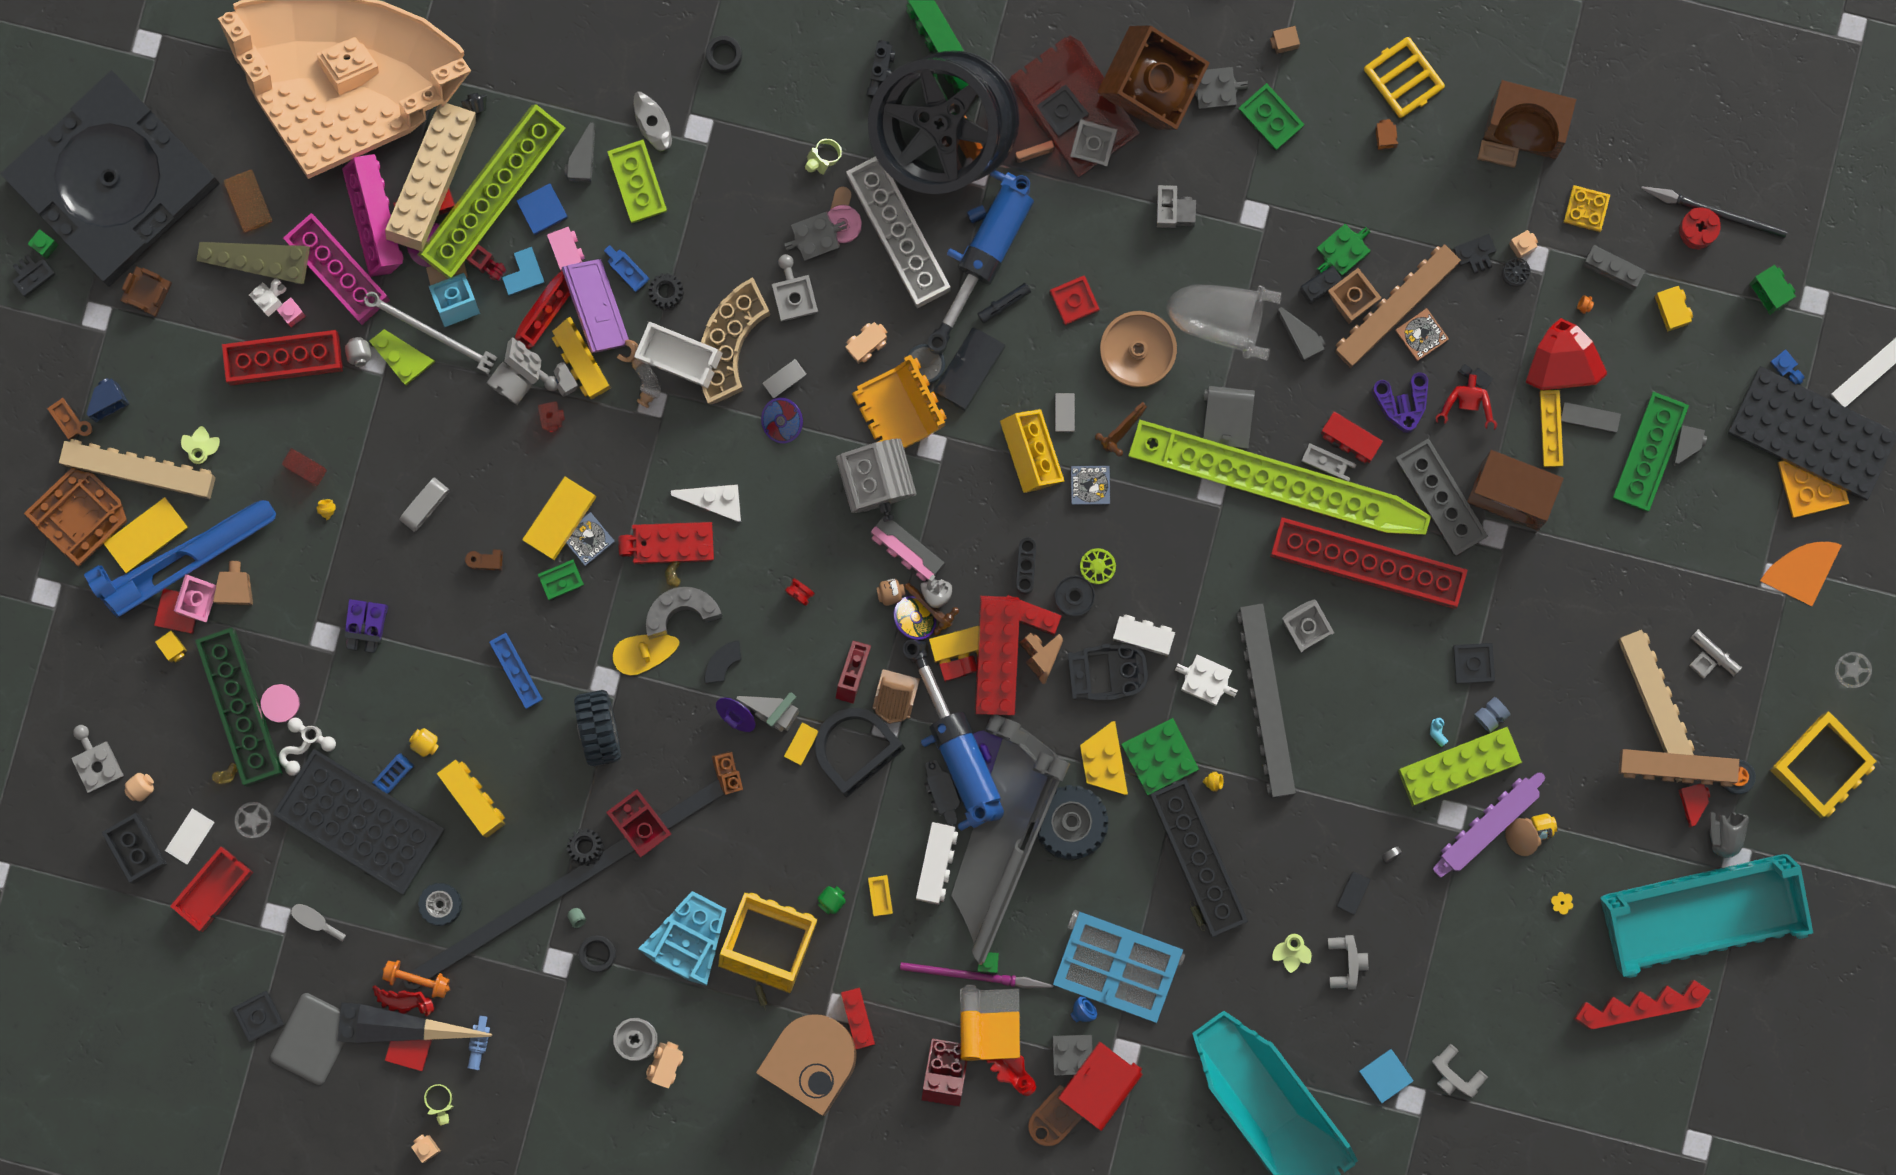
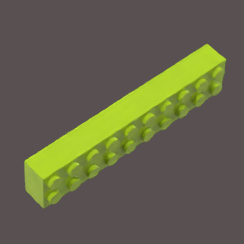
M531 105L427 241L423 251H420L417 255L446 278H452L564 131L565 127L538 105Z

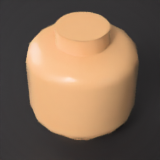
M137 773L125 783V793L132 801H143L153 792L154 781L148 774Z

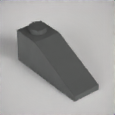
M589 123L569 157L568 164H565V176H568L569 181L592 182L595 142L594 123Z
M1278 308L1277 313L1302 362L1324 352L1326 344L1322 336L1318 337L1314 330L1284 308Z

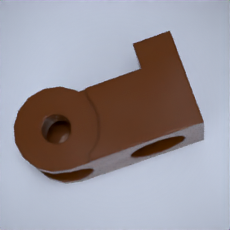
M493 549V555L479 554L476 551H471L465 557L466 564L472 569L502 571L503 551Z

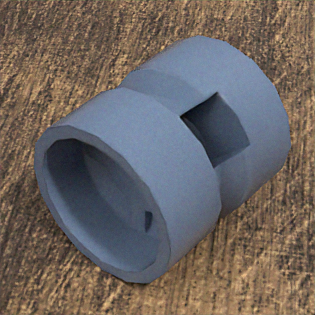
M1493 697L1486 704V708L1482 707L1474 714V717L1486 731L1491 733L1499 726L1498 722H1504L1511 714L1496 697Z

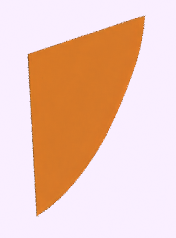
M1814 542L1798 547L1775 562L1765 572L1760 581L1813 606L1842 545L1833 542Z

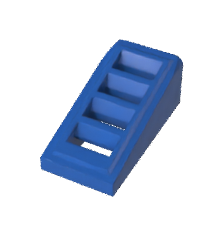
M400 753L396 755L372 783L380 790L389 794L410 772L414 765ZM394 767L401 774L398 775L391 768ZM387 773L395 779L394 782L386 775ZM382 778L390 785L389 787L381 781Z

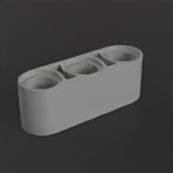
M433 478L404 511L399 520L413 532L417 531L447 496L450 489L436 478Z

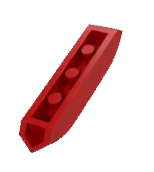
M563 271L559 272L548 284L516 332L515 339L521 341L527 349L534 346L570 296Z

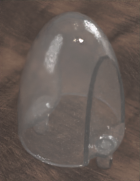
M1191 285L1173 293L1167 301L1166 309L1171 321L1182 332L1219 345L1241 350L1245 359L1254 357L1268 360L1270 349L1258 347L1255 344L1261 325L1264 301L1280 304L1282 292L1267 290L1262 285L1258 286L1257 291L1216 285Z

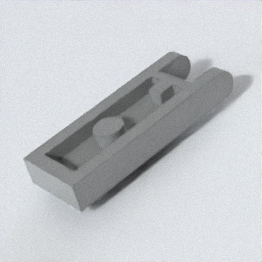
M1310 443L1301 461L1348 482L1350 478L1344 475L1347 466L1351 468L1356 467L1355 463Z

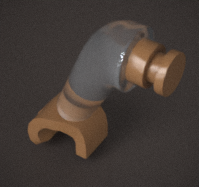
M625 340V346L631 348V355L626 357L619 354L617 358L621 361L632 363L631 365L641 381V398L637 399V402L649 408L650 405L648 403L652 402L654 398L658 399L661 394L660 381L648 364L634 357L639 345L635 341Z

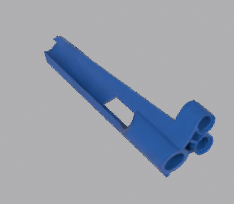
M261 500L228 517L204 533L111 581L102 565L94 567L86 572L84 576L96 597H99L106 607L118 618L184 577L185 574L187 575L274 521L276 512L269 501ZM189 555L195 560L156 586L153 585V575L182 556Z

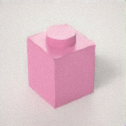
M289 298L277 309L291 328L306 316L292 298Z

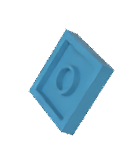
M1392 1049L1359 1071L1381 1103L1413 1082V1079Z

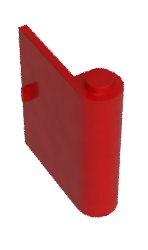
M1099 1041L1058 1099L1102 1131L1143 1076L1141 1073L1142 1068L1135 1063L1130 1065Z

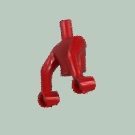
M1469 374L1468 386H1457L1452 391L1444 404L1442 412L1435 418L1437 423L1440 416H1444V424L1447 423V415L1455 400L1459 398V408L1479 411L1482 401L1487 420L1485 428L1488 429L1489 422L1494 423V430L1497 428V422L1492 417L1487 391L1475 387L1477 375Z

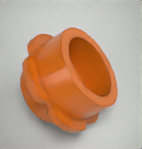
M1584 295L1579 300L1577 309L1583 314L1590 312L1593 308L1594 302L1591 301L1592 297Z

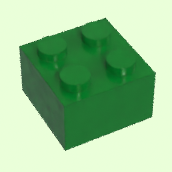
M1775 265L1757 275L1749 283L1770 315L1788 305L1796 297L1795 289L1790 283L1787 284L1783 271Z

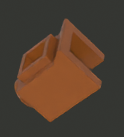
M1390 119L1379 121L1375 127L1378 150L1397 148L1396 125H1393Z

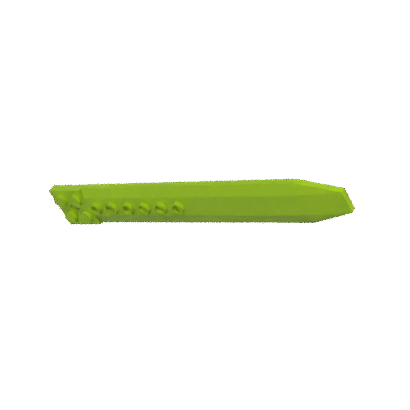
M1139 420L1129 457L1166 467L1384 533L1426 535L1431 518L1430 515L1398 496L1143 420ZM1155 439V443L1158 446L1153 447V449L1149 448L1147 441Z

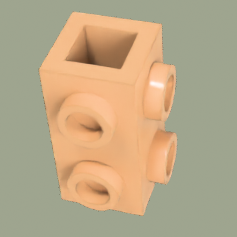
M875 322L873 324H866L861 329L862 333L857 337L854 335L846 342L848 344L846 350L858 364L861 361L865 363L872 357L871 353L875 349L880 350L887 344L885 341L887 340L886 333L888 332L881 324L877 325Z
M660 1042L659 1047L657 1046L654 1051L652 1065H649L647 1068V1080L666 1088L673 1084L677 1066H680L683 1060V1052L678 1049V1045L667 1042V1044Z

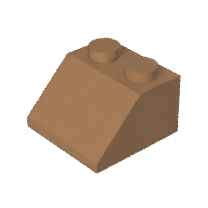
M1359 268L1328 290L1336 308L1348 324L1381 299V296Z

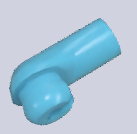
M1436 718L1431 722L1430 735L1443 747L1448 742L1442 734L1444 721L1442 718Z

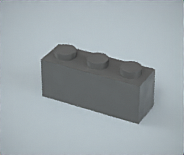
M1595 245L1591 248L1583 264L1584 267L1632 291L1637 288L1645 272L1644 269Z

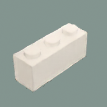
M1129 615L1119 617L1113 641L1136 646L1164 656L1169 655L1175 632H1172V628L1162 625L1158 628L1153 626L1154 623L1142 620V623L1134 621L1135 617Z

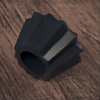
M477 92L467 95L468 99L461 101L466 110L479 113L486 110L487 95L479 96Z

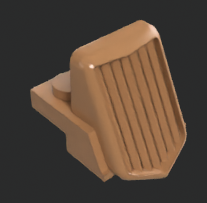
M1032 633L1019 642L1031 657L1026 661V664L1037 677L1039 676L1042 684L1046 683L1062 645L1063 638L1060 634L1044 647L1041 645L1042 641L1037 635L1033 636Z
M883 669L872 709L888 724L902 722L906 718L910 719L920 679Z

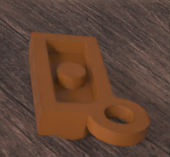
M61 398L47 408L69 440L78 434L81 436L91 434L92 425L87 421L80 422L64 398ZM83 425L88 427L86 432L81 431Z

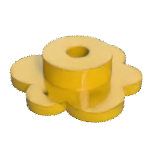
M1559 892L1557 896H1553L1551 899V903L1554 905L1553 910L1559 911L1563 915L1573 908L1571 903L1572 896L1570 894L1564 895L1563 892Z

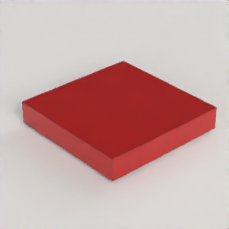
M1085 275L1050 290L1064 325L1100 311Z
M163 589L154 626L193 634L196 619L174 612L180 592Z
M432 1039L390 1041L385 1061L423 1071Z

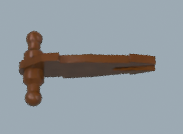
M1145 403L1139 404L1108 437H1103L1101 433L1095 435V439L1101 442L1104 450L1114 452L1117 456L1123 455V451L1117 448L1116 443L1123 438L1137 419L1141 417L1147 408Z
M909 582L906 583L904 587L939 621L938 627L933 631L934 635H940L943 629L951 627L954 616L959 613L957 607L952 608L950 613L944 615L939 608L931 607L918 589Z

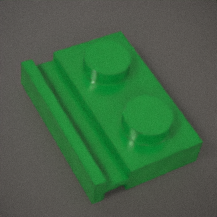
M574 560L538 574L548 600L584 586Z

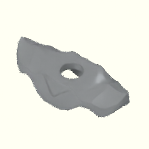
M636 92L633 106L636 122L642 135L659 151L670 148L672 144L671 130L663 110L649 96L642 92ZM650 116L657 118L658 122L655 126L647 124V119Z

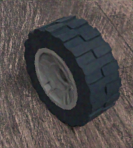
M434 883L422 891L423 893L420 895L418 902L419 912L428 923L437 926L449 925L459 917L460 910H462V899L455 888L445 883ZM438 901L444 903L442 908L437 907Z

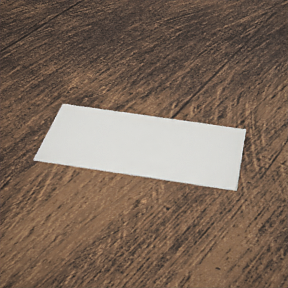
M192 808L165 851L188 864L214 822Z

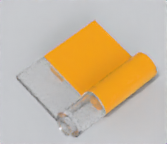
M965 985L963 989H960L961 1059L973 1061L1020 1058L1019 989L980 991L975 985Z

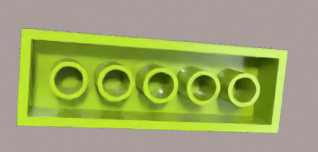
M1505 727L1398 770L1411 805L1415 806L1517 766L1522 761L1509 729Z

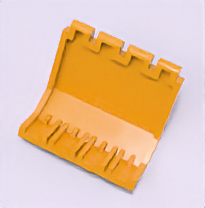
M912 355L905 357L904 362L894 369L857 386L858 390L852 393L858 406L865 403V406L861 407L860 411L866 423L871 420L874 421L868 427L874 439L882 437V440L878 442L900 438L903 447L906 448L929 437L945 426L944 420L947 419L942 409H938L936 405L938 399L934 392L930 393L927 387L930 385L925 375H921L919 371L921 368L917 358L913 359Z

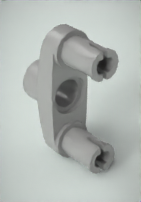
M1353 935L1328 938V948L1346 949L1349 960V974L1347 976L1330 977V988L1356 989L1358 971L1369 970L1368 953H1357Z
M1450 1044L1439 1056L1432 1060L1436 1069L1443 1076L1437 1085L1448 1095H1451L1455 1089H1458L1473 1098L1478 1093L1479 1087L1488 1077L1479 1070L1469 1082H1464L1448 1067V1063L1459 1052Z

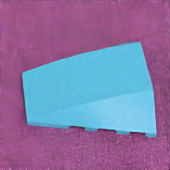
M692 891L638 950L653 962L689 981L707 986L726 909Z

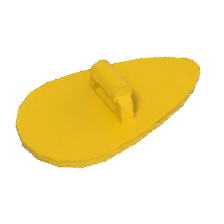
M647 635L625 638L614 648L613 662L616 668L623 674L630 676L638 675L668 659L676 651L680 642L676 637L670 635H663L650 640Z

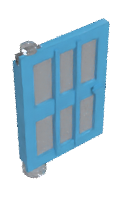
M1073 910L1067 927L1072 929V933L1053 985L1157 1023L1177 966L1182 965L1185 954H1182L1183 949Z

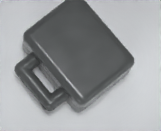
M309 993L302 994L270 1055V1060L274 1064L315 1085H322L345 1043L337 1041L341 1010Z

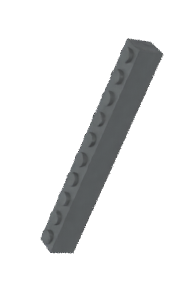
M1263 604L1240 607V612L1237 613L1238 624H1242L1243 631H1240L1241 642H1245L1246 645L1243 655L1245 662L1248 661L1249 669H1246L1248 681H1252L1253 688H1250L1251 700L1255 699L1256 707H1253L1254 718H1258L1259 721L1256 731L1257 736L1262 739V745H1259L1260 754L1265 756L1266 764H1263L1264 775H1268L1269 783H1266L1267 794H1271L1272 798L1295 795Z

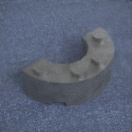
M692 587L673 588L660 595L650 607L646 620L647 636L650 640L666 635L669 619L673 614L681 610L696 612L701 616L704 623L722 618L721 611L713 598L699 589Z

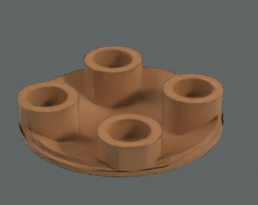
M1518 818L1507 826L1506 841L1516 854L1529 856L1541 845V838L1538 836L1537 830L1530 819Z

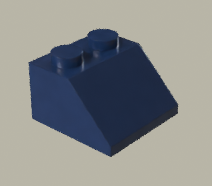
M112 378L100 381L98 386L94 388L87 415L95 422L129 405L121 387Z

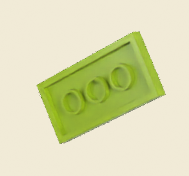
M644 140L607 151L631 224L667 212Z

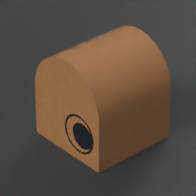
M824 1015L800 1017L783 1030L756 1073L822 1116H826L854 1071L857 1058L854 1040L843 1025Z

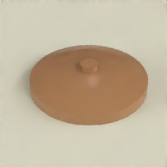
M1132 311L1120 315L1108 325L1102 336L1100 354L1105 369L1116 381L1130 387H1147L1158 383L1170 372L1176 359L1177 343L1172 329L1162 318L1150 312Z

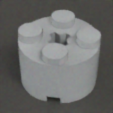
M504 362L497 367L487 381L491 388L508 398L515 405L519 404L532 385L530 381Z

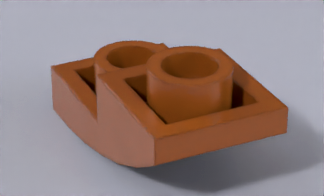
M732 752L712 756L723 793L726 795L743 790L739 771H736Z

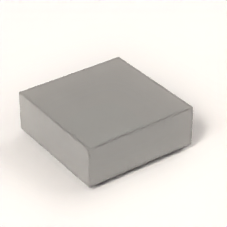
M1702 651L1689 666L1704 679L1717 664Z

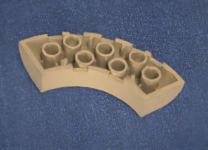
M753 277L740 284L721 301L706 325L701 343L716 348L723 353L717 368H712L714 375L709 387L705 388L702 386L708 404L720 402L744 391L738 373V359L741 347L749 332L760 321L770 316L768 307Z

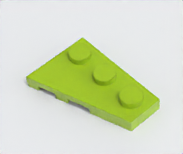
M385 329L370 340V343L405 386L435 363L433 359Z

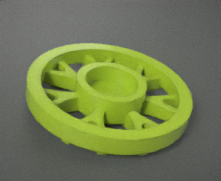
M1096 548L1089 550L1084 554L1080 562L1082 576L1092 584L1108 582L1116 570L1114 557L1104 549ZM1099 552L1105 553L1103 560L1098 558ZM1091 553H1093L1096 558L1093 561H1091L1088 557V555ZM1111 559L1112 564L1106 566L1104 561ZM1083 562L1091 563L1090 568H1083ZM1105 568L1112 571L1110 576L1104 573ZM1091 570L1094 575L1088 578L1086 574ZM1096 574H1102L1103 580L1097 581Z

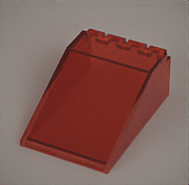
M1068 36L1055 44L1057 51L1053 47L1049 48L1040 55L1041 63L1037 58L1024 66L1027 71L1026 74L1020 69L1011 76L1009 81L1026 109L1050 141L1052 140L1053 145L1077 177H1080L1098 163L1071 157L1079 123L1058 138L1037 107L1038 104L1066 84L1089 113L1083 120L1118 129L1111 154L1138 135L1139 131L1125 110L1097 94L1104 77L1082 42L1072 36Z

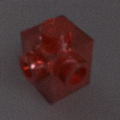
M557 401L538 405L543 430L553 432L559 430L558 427H563L562 421H565L563 409L559 410Z

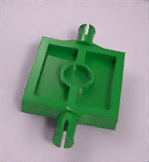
M1346 224L1340 227L1317 247V251L1325 260L1317 270L1322 273L1331 266H1334L1341 277L1347 274L1371 253V250L1362 240L1371 233L1370 230L1365 227L1357 234Z

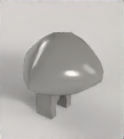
M932 575L929 581L920 584L921 592L931 607L940 608L950 600L952 585L942 579L935 580V576Z

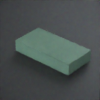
M792 692L786 696L767 719V724L772 728L797 699Z

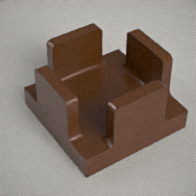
M136 267L134 273H129L122 287L124 294L120 301L156 317L172 282L145 268Z

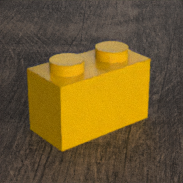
M1679 286L1658 292L1654 296L1667 332L1689 325L1692 322V311L1689 307L1687 308L1685 292L1683 289L1680 290Z

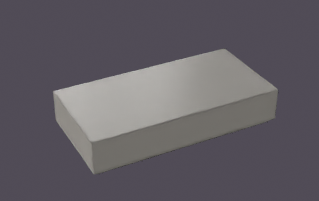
M1075 393L1055 394V432H1075Z

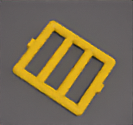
M1409 37L1404 38L1390 49L1387 47L1381 52L1379 57L1364 67L1366 74L1399 118H1403L1417 107L1427 104L1428 99L1445 87L1442 80ZM1407 46L1413 56L1379 78L1373 69ZM1418 61L1424 71L1393 93H1390L1384 84ZM1427 77H1430L1435 86L1404 108H1401L1396 99Z

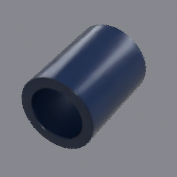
M983 205L966 212L971 224L984 219L986 216Z

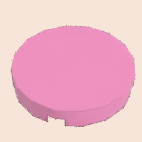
M839 205L828 212L830 220L834 225L843 221L846 222L842 226L847 225V229L837 232L839 243L852 242L858 237L861 232L862 222L860 215L855 209L850 206Z
M283 684L273 685L268 688L261 699V709L264 715L271 721L278 723L287 722L294 718L300 706L296 691Z

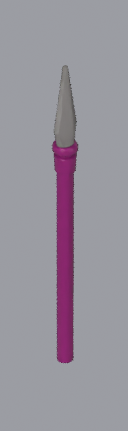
M901 962L900 970L1001 983L1011 987H1054L1044 982L1014 975L1000 976Z

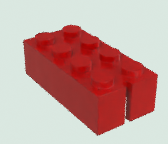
M220 847L170 907L197 930L204 932L214 920L212 915L217 916L253 872L242 862L238 861L229 851Z

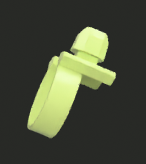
M831 139L819 141L816 147L812 148L809 152L805 169L808 172L818 170L820 174L824 175L828 166L836 164L841 157L842 151L839 144ZM818 145H832L838 152V159L835 161L822 160L818 155Z
M433 1085L428 1088L424 1096L425 1104L430 1109L428 1114H438V1117H436L440 1125L448 1124L449 1115L446 1114V1111L454 1108L451 1105L452 1094L444 1085ZM434 1086H443L450 1094V1102L442 1110H434L427 1103V1093Z

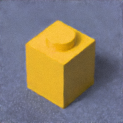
M172 631L155 642L170 662L180 661L184 658V653L187 652L176 634Z

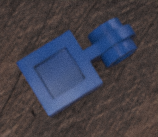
M1784 350L1770 362L1782 377L1789 373L1790 376L1788 378L1795 385L1803 383L1805 377L1799 370H1793L1798 363L1787 350Z

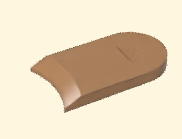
M839 187L835 191L831 209L839 205L849 206L851 191L847 187Z

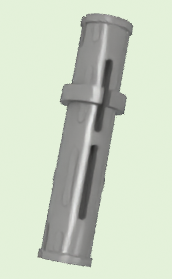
M1699 629L1691 636L1690 639L1695 641L1718 662L1719 666L1722 665L1733 677L1742 668L1729 657L1730 654L1724 653Z

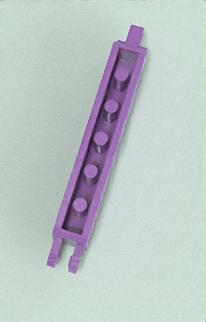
M1539 772L1529 780L1527 778L1516 780L1511 785L1513 789L1509 793L1503 792L1497 798L1499 802L1495 806L1489 805L1483 811L1485 815L1481 819L1475 818L1469 824L1471 828L1467 832L1461 831L1455 837L1457 841L1452 846L1449 843L1441 850L1443 853L1440 856L1441 859L1432 870L1439 877L1444 876L1451 870L1460 871L1539 798L1537 788L1545 781L1544 774Z

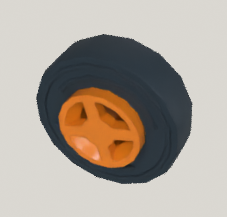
M1739 760L1738 783L1732 784V787L1724 786V788L1732 794L1748 792L1755 784L1756 774L1754 768L1748 762Z

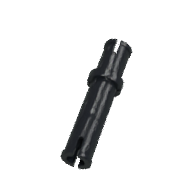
M1024 282L996 302L992 301L990 306L978 312L977 315L985 323L995 315L1002 314L1004 309L1030 294L1031 290Z

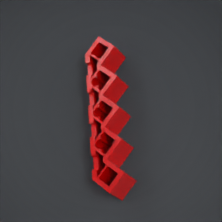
M1692 980L1682 995L1669 986H1664L1655 1000L1638 991L1628 1006L1615 997L1609 998L1602 1011L1585 1002L1573 1019L1591 1030L1701 1007L1710 990L1697 981Z

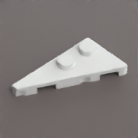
M738 485L671 491V496L692 503L700 508L733 519L736 522H741Z

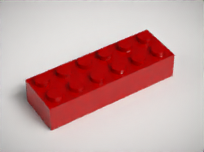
M336 330L222 344L225 377L229 385L343 371L340 338Z
M980 596L975 694L976 714L1015 715L1020 615L1019 597Z

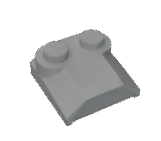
M1081 119L1071 157L1108 166L1118 129Z
M1315 599L1305 602L1282 618L1285 627L1288 629L1300 652H1303L1306 648L1328 635L1334 634Z

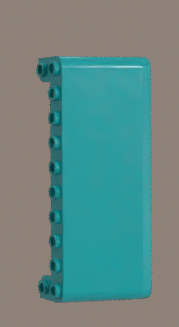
M1787 854L1601 896L1602 908L1617 969L1623 977L1626 976L1627 978L1636 977L1637 973L1641 971L1640 967L1650 968L1652 964L1656 963L1667 964L1671 960L1678 958L1679 960H1685L1690 958L1691 955H1706L1709 951L1713 950L1724 951L1730 946L1741 947L1747 945V942H1763L1769 937L1781 938L1787 933L1796 936L1798 939L1806 938L1808 934H1813L1801 866Z

